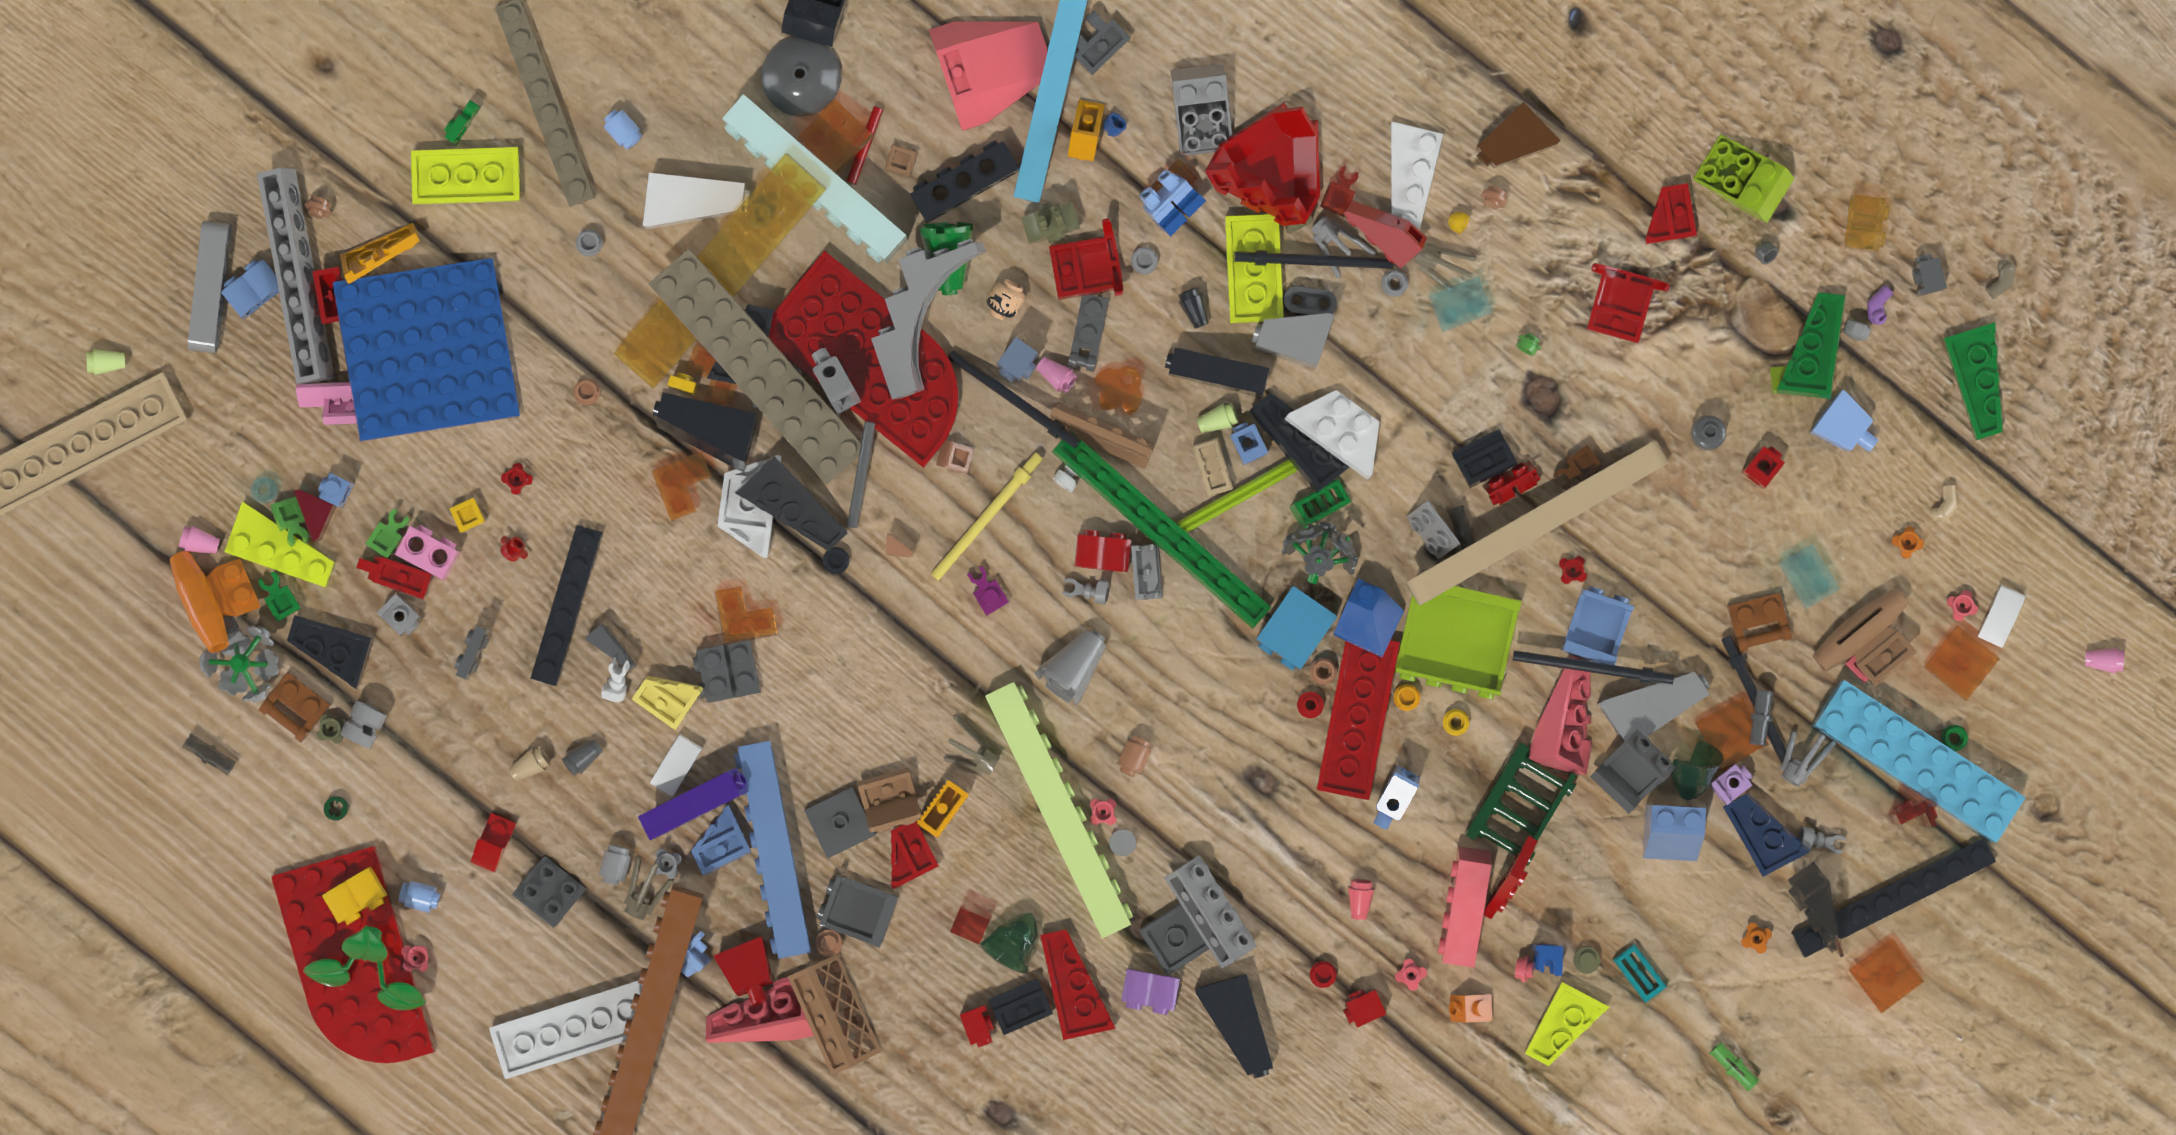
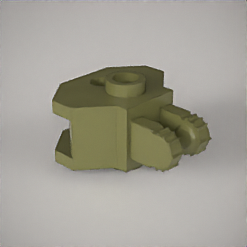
M1053 202L1038 206V211L1021 218L1029 244L1048 240V243L1063 239V235L1080 229L1072 202L1055 206Z

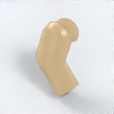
M1956 485L1942 486L1944 502L1939 508L1932 509L1931 516L1934 521L1946 522L1957 510Z

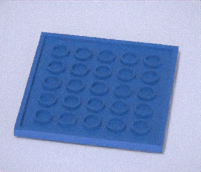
M493 258L358 278L348 284L347 280L332 283L360 442L520 416Z

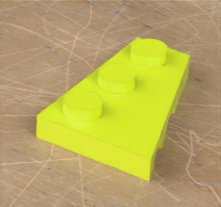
M1561 982L1524 1053L1550 1066L1610 1007Z

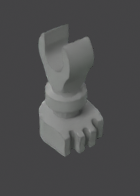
M1072 578L1064 580V582L1075 585V590L1072 593L1062 592L1065 596L1075 597L1082 595L1085 596V599L1095 597V603L1106 605L1110 581L1100 580L1097 586L1094 587L1092 583L1083 585Z
M1806 826L1801 827L1798 839L1807 848L1811 849L1812 845L1819 849L1826 847L1830 852L1836 854L1843 853L1844 851L1835 849L1833 842L1836 839L1847 841L1841 835L1827 837L1821 832L1815 834L1814 828Z

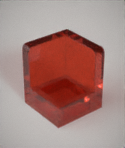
M960 907L950 932L979 944L991 919Z

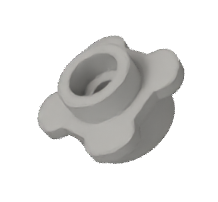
M664 849L658 850L656 852L658 867L655 875L663 874L667 875L670 879L675 878L678 875V863L682 860L679 853H667ZM666 861L669 862V866L667 867L664 865Z

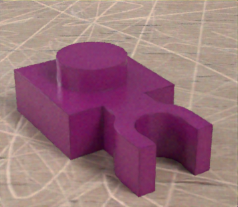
M980 566L979 569L982 572L981 579L975 580L971 573L967 574L973 584L979 587L977 591L973 592V595L985 615L988 616L1010 602L996 579L988 583L986 571L983 566Z

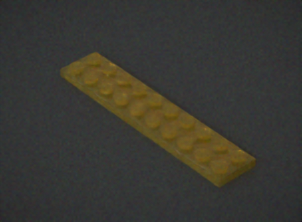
M786 153L697 257L734 298L825 193L827 188ZM660 299L613 354L654 389L696 342L697 338L665 302Z

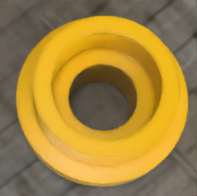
M1452 709L1443 717V727L1450 735H1462L1469 728V717L1460 709ZM1454 717H1458L1461 720V724L1457 728L1451 725V720Z

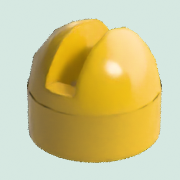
M1460 211L1453 212L1448 218L1449 227L1452 231L1461 235L1469 223L1470 216Z

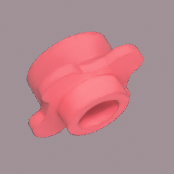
M1964 590L1960 595L1956 597L1950 596L1947 599V605L1953 611L1954 620L1962 621L1965 616L1977 613L1978 607L1974 605L1970 591ZM1961 603H1963V604L1965 605L1964 608H1961V607H1960V604H1961Z
M1093 799L1090 802V807L1092 808L1090 822L1093 825H1098L1099 823L1113 825L1116 822V817L1114 816L1116 802L1113 799H1108L1107 801ZM1102 809L1106 811L1104 815L1100 813Z
M406 945L402 948L401 953L404 955L402 967L406 972L411 970L424 972L428 969V951L426 947L414 946L411 948L409 945Z
M1406 959L1401 970L1396 972L1395 979L1397 982L1405 983L1409 990L1414 991L1418 989L1420 980L1427 976V970L1424 967H1418L1412 959ZM1410 972H1413L1414 975L1413 977H1409L1408 974Z

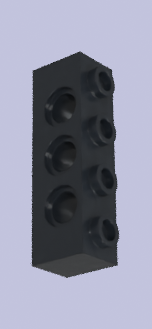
M995 140L982 148L983 153L976 157L972 153L959 161L960 166L953 170L947 167L936 174L937 179L928 183L927 180H924L913 187L914 192L910 193L911 198L926 224L1019 172V168L1004 141L997 143ZM989 160L993 162L995 167L991 173L984 174L979 170V166L983 161ZM960 174H968L971 177V183L966 187H960L956 183V178ZM937 187L947 189L948 195L944 200H936L933 197V191Z

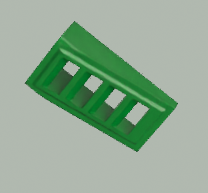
M1337 479L1320 492H1313L1290 506V510L1299 525L1306 523L1315 524L1352 501L1340 480ZM1331 489L1334 490L1340 501L1337 504L1329 492ZM1321 495H1324L1330 508L1327 509L1320 497ZM1314 500L1321 513L1317 514L1310 501ZM1303 505L1305 506V508H1306L1308 514L1310 515V517H1311L1310 519L1308 518L1306 512L1304 511V509H1303V507H1302Z

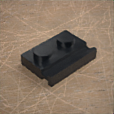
M1500 429L1452 452V457L1457 463L1469 489L1517 465V461L1502 436Z
M1038 978L988 999L1003 1035L1053 1014Z

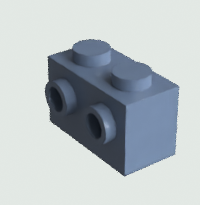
M1015 337L997 362L998 368H1000L999 374L1011 383L1014 380L1021 382L1023 378L1028 380L1036 369L1034 362L1038 358V352Z

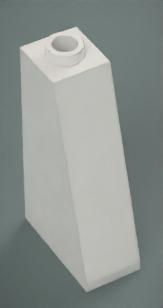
M649 173L643 227L653 229L743 213L744 206H749L750 190H746L745 183Z

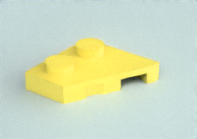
M647 676L632 700L676 730L704 688Z

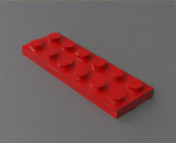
M1390 640L1383 657H1380L1345 641L1316 790L1364 800L1370 799L1400 642Z

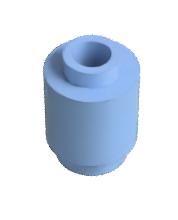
M614 110L604 119L606 124L603 128L620 147L624 146L626 150L633 147L643 137L639 132L640 128L624 110L620 112Z
M415 881L410 883L404 882L399 895V903H403L404 907L430 913L432 908L437 909L440 893H436L437 887Z

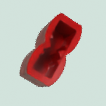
M1083 530V535H1077L1074 567L1128 572L1131 540L1126 539V534L1110 533L1109 538L1100 537V531Z

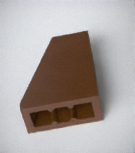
M1523 102L1475 150L1478 152L1477 158L1486 167L1491 165L1495 169L1554 148L1561 140Z

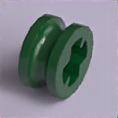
M331 797L324 804V814L330 820H341L348 812V804L342 797ZM332 801H336V804L340 802L343 805V808L340 809L341 815L336 816V813L331 815L329 809L332 807L330 804Z

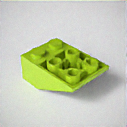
M1720 134L1694 176L1693 181L1745 213L1768 223L1795 178L1786 167Z

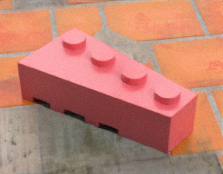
M1458 846L1456 861H1452L1450 877H1453L1452 887L1448 886L1446 902L1449 903V910L1444 912L1442 928L1446 929L1445 937L1439 939L1438 954H1442V963L1475 967L1492 865L1490 851Z

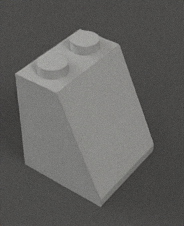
M1326 313L1264 320L1262 326L1258 324L1256 326L1251 341L1256 343L1254 350L1315 370L1334 315Z

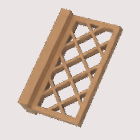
M1057 402L1055 408L1053 407L1050 413V418L1053 421L1058 420L1064 424L1067 431L1071 430L1085 444L1146 469L1155 448V443Z
M838 954L788 976L831 1075L849 1069L881 1052ZM830 963H832L836 972L835 976L829 973ZM827 981L834 984L833 993L826 989ZM841 990L846 994V1001L840 998ZM838 1006L845 1009L844 1017L838 1014ZM852 1014L858 1021L857 1026L851 1022ZM849 1031L856 1034L855 1042L849 1039ZM863 1039L866 1040L870 1051L862 1047Z

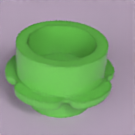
M1530 333L1518 335L1519 340L1516 347L1525 354L1534 356L1538 350H1541L1540 345H1538L1540 340Z

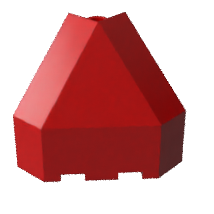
M1284 102L1219 144L1205 169V173L1217 192L1225 196L1227 193L1238 197L1241 199L1240 204L1257 213H1260L1262 210L1274 216V221L1282 226L1306 224L1320 198L1318 119L1310 120L1303 107L1288 108Z

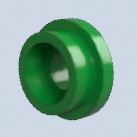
M1950 725L1942 731L1941 743L1953 751H1960L1967 745L1968 734L1963 727ZM1952 733L1958 735L1957 743L1950 741L1949 737Z

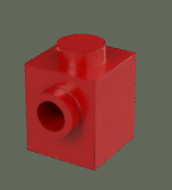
M1363 989L1348 995L1350 1000L1345 1002L1347 1008L1343 1009L1348 1023H1355L1357 1028L1386 1015L1375 989L1364 993Z

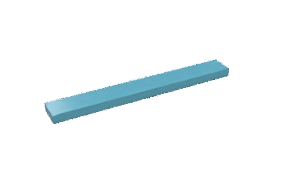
M1087 0L1059 1L1013 197L1040 203Z

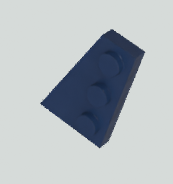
M1749 793L1723 806L1763 877L1811 851Z

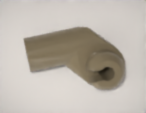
M2009 260L1999 262L1997 266L2000 272L1999 279L1986 288L1987 293L1992 299L2013 286L2016 268Z

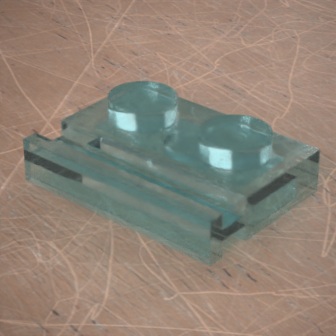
M1479 277L1428 296L1442 333L1493 313Z
M1813 543L1778 563L1805 610L1840 590Z

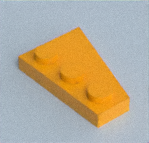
M408 224L340 254L343 273L348 284L403 251L413 248L420 242L414 224Z

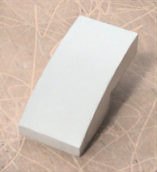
M2001 584L1978 632V637L2002 648L2016 621L2026 595Z
M680 734L650 784L673 797L703 748Z

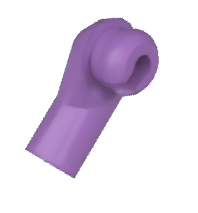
M1886 285L1879 289L1867 302L1868 319L1872 324L1882 325L1887 319V315L1884 314V303L1893 295V292Z

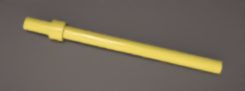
M1035 452L1022 468L1018 467L1012 474L1014 476L1013 479L932 571L931 575L938 581L1021 484L1025 485L1031 478L1030 474L1043 460L1042 457Z

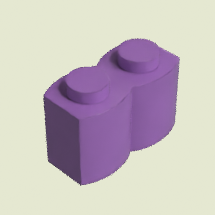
M1127 969L1121 1001L1126 1002L1127 1008L1142 1010V1005L1153 1007L1152 1012L1168 1015L1169 1010L1174 1011L1180 978Z

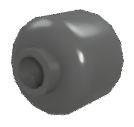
M1702 416L1691 426V441L1700 450H1714L1724 442L1726 427L1722 420L1715 416Z

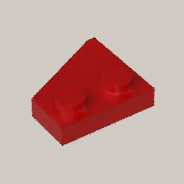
M1688 183L1661 187L1645 238V245L1696 237L1697 232Z
M917 820L912 824L901 825L891 830L892 889L939 867Z

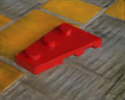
M1530 836L1527 837L1520 853H1517L1507 873L1505 872L1490 896L1483 913L1485 917L1492 919L1497 911L1502 913L1509 899L1511 900L1517 891L1518 886H1521L1528 874L1524 869L1538 842L1536 839Z

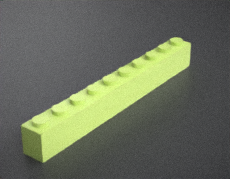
M1015 682L986 695L985 697L1101 937L1104 938L1131 925L1129 919L1133 917V914L1127 902L1121 904L1117 896L1122 893L1115 878L1110 880L1106 873V870L1110 869L1104 854L1098 856L1094 846L1098 845V842L1092 830L1087 832L1082 823L1087 819L1081 807H1074L1071 798L1075 794L1069 782L1063 783L1059 773H1062L1063 769L1057 757L1051 759L1047 749L1052 747L1046 734L1040 735L1035 726L1040 722L1034 709L1028 711L1024 703L1028 697L1022 685L1016 686Z

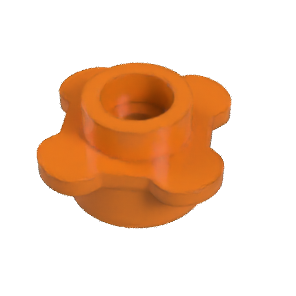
M1910 526L1906 527L1899 536L1895 535L1892 538V544L1899 548L1903 558H1910L1914 551L1920 550L1924 546V541L1919 539L1915 529ZM1906 540L1910 541L1909 545H1906Z
M1750 923L1747 925V932L1745 937L1742 938L1741 944L1744 948L1750 947L1755 949L1757 953L1762 954L1767 950L1766 944L1768 939L1772 937V932L1768 928L1762 929L1758 927L1756 923ZM1755 936H1759L1758 941H1755Z

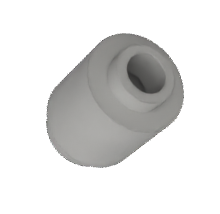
M609 844L608 850L604 851L599 876L603 877V882L618 885L619 881L625 882L631 856H628L630 849Z

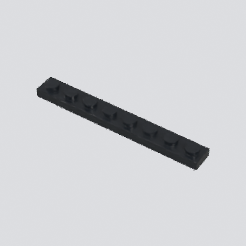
M1981 838L1791 934L1803 958H1806L1995 863L1996 860L1985 838Z

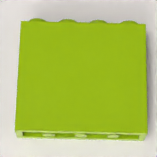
M1453 586L1419 606L1412 594L1394 672L1400 673L1399 679L1415 682L1416 677L1426 679L1425 684L1441 688L1442 683L1452 685L1451 690L1467 694L1468 689L1479 691L1478 697L1493 700L1494 695L1501 696V686L1522 601Z

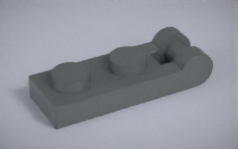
M1094 295L1082 296L1068 367L1076 368V366L1085 367L1086 371L1094 372L1109 298ZM1080 348L1090 350L1089 357L1080 356Z

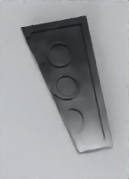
M1270 393L1253 406L1249 412L1315 492L1318 493L1350 467L1286 421V416L1295 410Z
M774 455L735 491V494L748 500L759 509L777 518L780 522L793 528L827 551H830L848 534L846 529Z

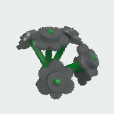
M1321 522L1317 525L1311 523L1302 524L1283 541L1282 554L1291 555L1297 550L1303 556L1304 562L1307 563L1305 565V571L1308 573L1307 581L1317 584L1319 576H1324L1326 571L1333 569L1336 564L1343 563L1344 570L1349 575L1354 574V567H1356L1358 559L1353 548V541L1347 534L1337 531L1333 524ZM1318 535L1322 536L1320 545L1313 546L1312 540ZM1327 538L1333 539L1332 543L1335 548L1331 552L1325 549ZM1303 541H1306L1308 553L1300 546ZM1340 551V558L1332 559Z

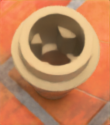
M539 746L536 749L531 748L509 768V772L513 779L518 782L521 779L523 780L546 771V767L551 765V762L546 752Z

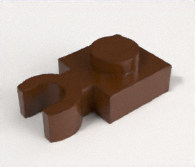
M1586 445L1565 460L1569 466L1568 469L1557 470L1553 477L1556 478L1560 474H1564L1567 477V482L1561 488L1567 489L1572 485L1574 477H1577L1582 482L1603 467V465L1590 447Z

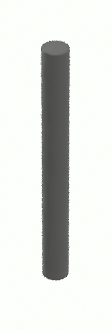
M865 421L847 522V527L851 528L858 527L875 423Z

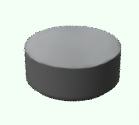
M1147 247L1137 249L1131 257L1132 268L1141 275L1152 273L1158 264L1156 253Z
M1120 829L1111 835L1109 845L1116 855L1127 856L1134 851L1136 839L1130 831Z

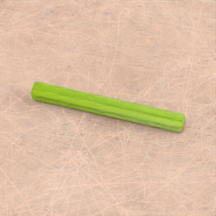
M1287 460L1177 522V525L1188 533L1292 475L1297 469L1290 460Z

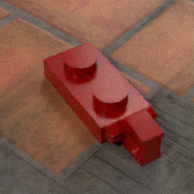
M375 556L373 562L359 558L356 566L357 569L369 572L367 579L372 580L374 583L421 599H425L433 576L431 573Z

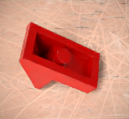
M491 813L481 837L477 839L470 862L495 873L517 823Z

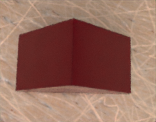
M295 490L294 493L311 538L314 542H319L322 540L337 506L303 490Z

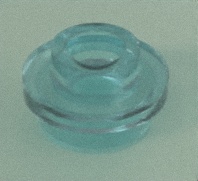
M259 477L251 485V495L259 503H270L278 494L276 482L269 477ZM262 485H266L269 489L266 495H261L259 492Z

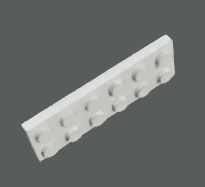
M635 981L490 1027L489 1030L504 1078L508 1079L627 1041L628 1035L623 1034L627 1018L633 1020L635 1010L630 1008L634 994L641 993L643 984Z

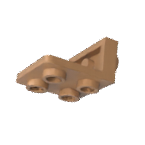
M909 768L857 782L870 832H885L890 827L901 824L909 825L921 818L917 794Z

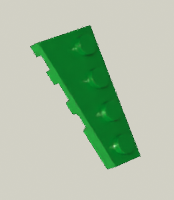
M1818 292L1805 322L1806 325L1801 336H1799L1782 381L1779 383L1777 393L1831 399L1845 295Z
M1995 322L1943 339L1975 441L2003 432Z

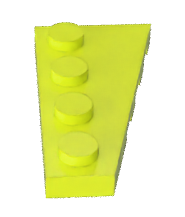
M242 502L224 552L327 588L336 562L307 543H304L295 535L293 536L295 544L293 547H290L287 543V530L279 531L275 522L245 502Z

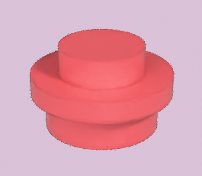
M1530 956L1518 957L1515 968V978L1521 979V982L1526 983L1528 978H1533L1535 971V962H1531Z

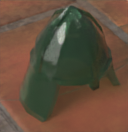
M1697 741L1690 761L1673 759V763L1677 767L1671 773L1672 781L1677 792L1684 800L1696 799L1707 791L1717 769L1724 761L1723 754L1716 747L1702 741Z
M1028 912L1007 919L980 943L981 948L1003 966L1026 974L1029 971L1030 960L1038 937L1037 922L1033 914Z

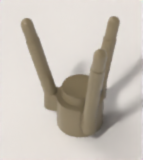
M1432 243L1430 246L1425 244L1423 249L1417 254L1414 262L1420 265L1418 270L1429 275L1448 292H1453V288L1434 273L1430 267L1435 269L1437 264H1440L1469 278L1473 277V273L1441 259V254L1471 261L1476 260L1475 256L1442 248Z
M954 715L953 719L985 751L980 748L978 752H975L954 739H949L948 742L973 757L972 762L974 764L948 756L944 757V761L973 770L980 775L983 772L990 775L1000 758L994 754L996 749L989 746L962 719Z
M637 857L633 867L628 895L624 901L627 904L624 912L637 919L644 920L646 914H652L654 907L664 896L665 891L672 885L673 880L669 879L650 904H648L650 899L645 895L655 875L658 863H653L640 894L635 893L634 895L641 858Z

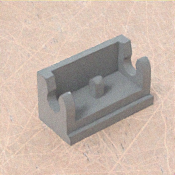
M1158 545L1131 546L1135 601L1162 599Z

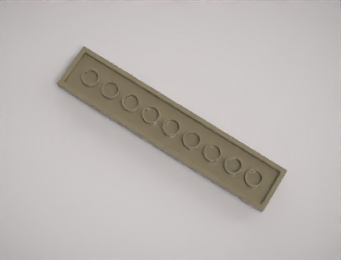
M690 248L648 283L826 485L859 457L861 441Z

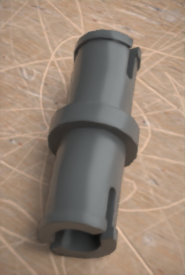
M1756 690L1754 713L1750 715L1752 728L1749 744L1766 746L1768 723L1772 721L1770 709L1773 692Z

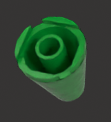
M939 222L920 226V234L925 250H931L934 258L933 253L938 250L948 248L949 251L957 249L958 243L972 239L973 223L957 222V224H949L948 222ZM968 261L953 272L938 289L942 291V295H957L958 290L963 289Z

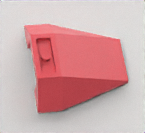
M951 22L929 30L962 131L990 122L1040 84L1048 49L1039 22Z

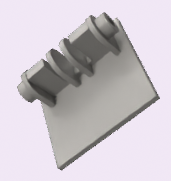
M1426 501L1406 516L1410 521L1411 528L1416 533H1419L1426 543L1428 551L1435 555L1437 559H1440L1460 544L1429 501Z

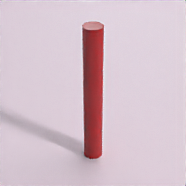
M873 106L846 180L848 183L857 184L883 112L881 108Z

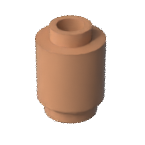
M1132 735L1130 741H1126L1118 759L1117 765L1121 766L1119 771L1131 777H1134L1136 773L1141 775L1151 753V750H1149L1151 743Z

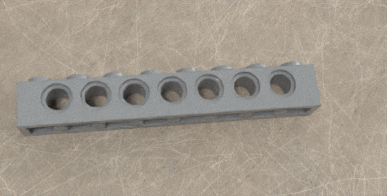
M276 168L257 173L296 384H313L335 379L325 324H322L312 272L315 270L296 169Z

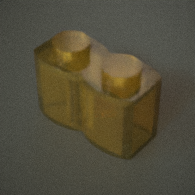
M1851 195L1844 249L1876 253L1879 252V247H1884L1886 232L1882 231V223L1887 221L1889 215V205H1885L1886 198Z

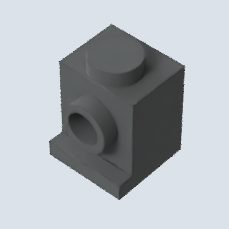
M1929 254L1915 258L1916 264L1914 265L1915 270H1912V276L1915 285H1920V290L1916 292L1917 297L1945 290L1947 286L1939 257L1931 259Z

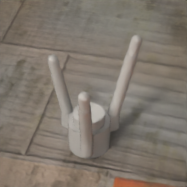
M1325 216L1311 229L1315 234L1312 239L1318 244L1323 255L1331 256L1323 241L1329 244L1332 240L1346 255H1351V251L1337 237L1339 235L1338 231L1371 255H1376L1375 250L1343 228L1335 219L1331 221ZM1330 266L1336 278H1340L1341 274L1337 267Z
M1792 731L1784 761L1779 768L1784 771L1781 777L1787 782L1800 787L1836 745V741H1831L1808 767V763L1820 747L1825 735L1821 734L1802 762L1794 759L1791 763L1790 758L1797 735L1796 731Z

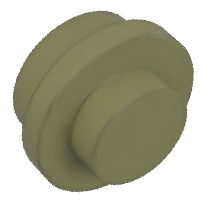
M1582 947L1575 952L1573 963L1579 972L1590 974L1598 969L1600 956L1595 949Z

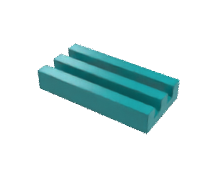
M1635 944L1613 959L1644 1003L1667 987ZM1632 952L1635 953L1659 985L1657 988L1654 989L1630 957ZM1624 958L1650 991L1649 994L1646 995L1623 965L1621 961Z

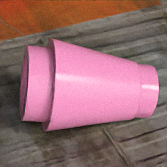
M1046 357L1036 367V370L1040 372L1057 392L1067 393L1077 379V375L1073 373L1072 369Z
M184 526L179 547L185 548L184 551L216 554L220 539L194 526H191V528Z
M2118 647L2092 651L2086 650L2085 667L2116 674V671L2123 672L2124 650H2118Z

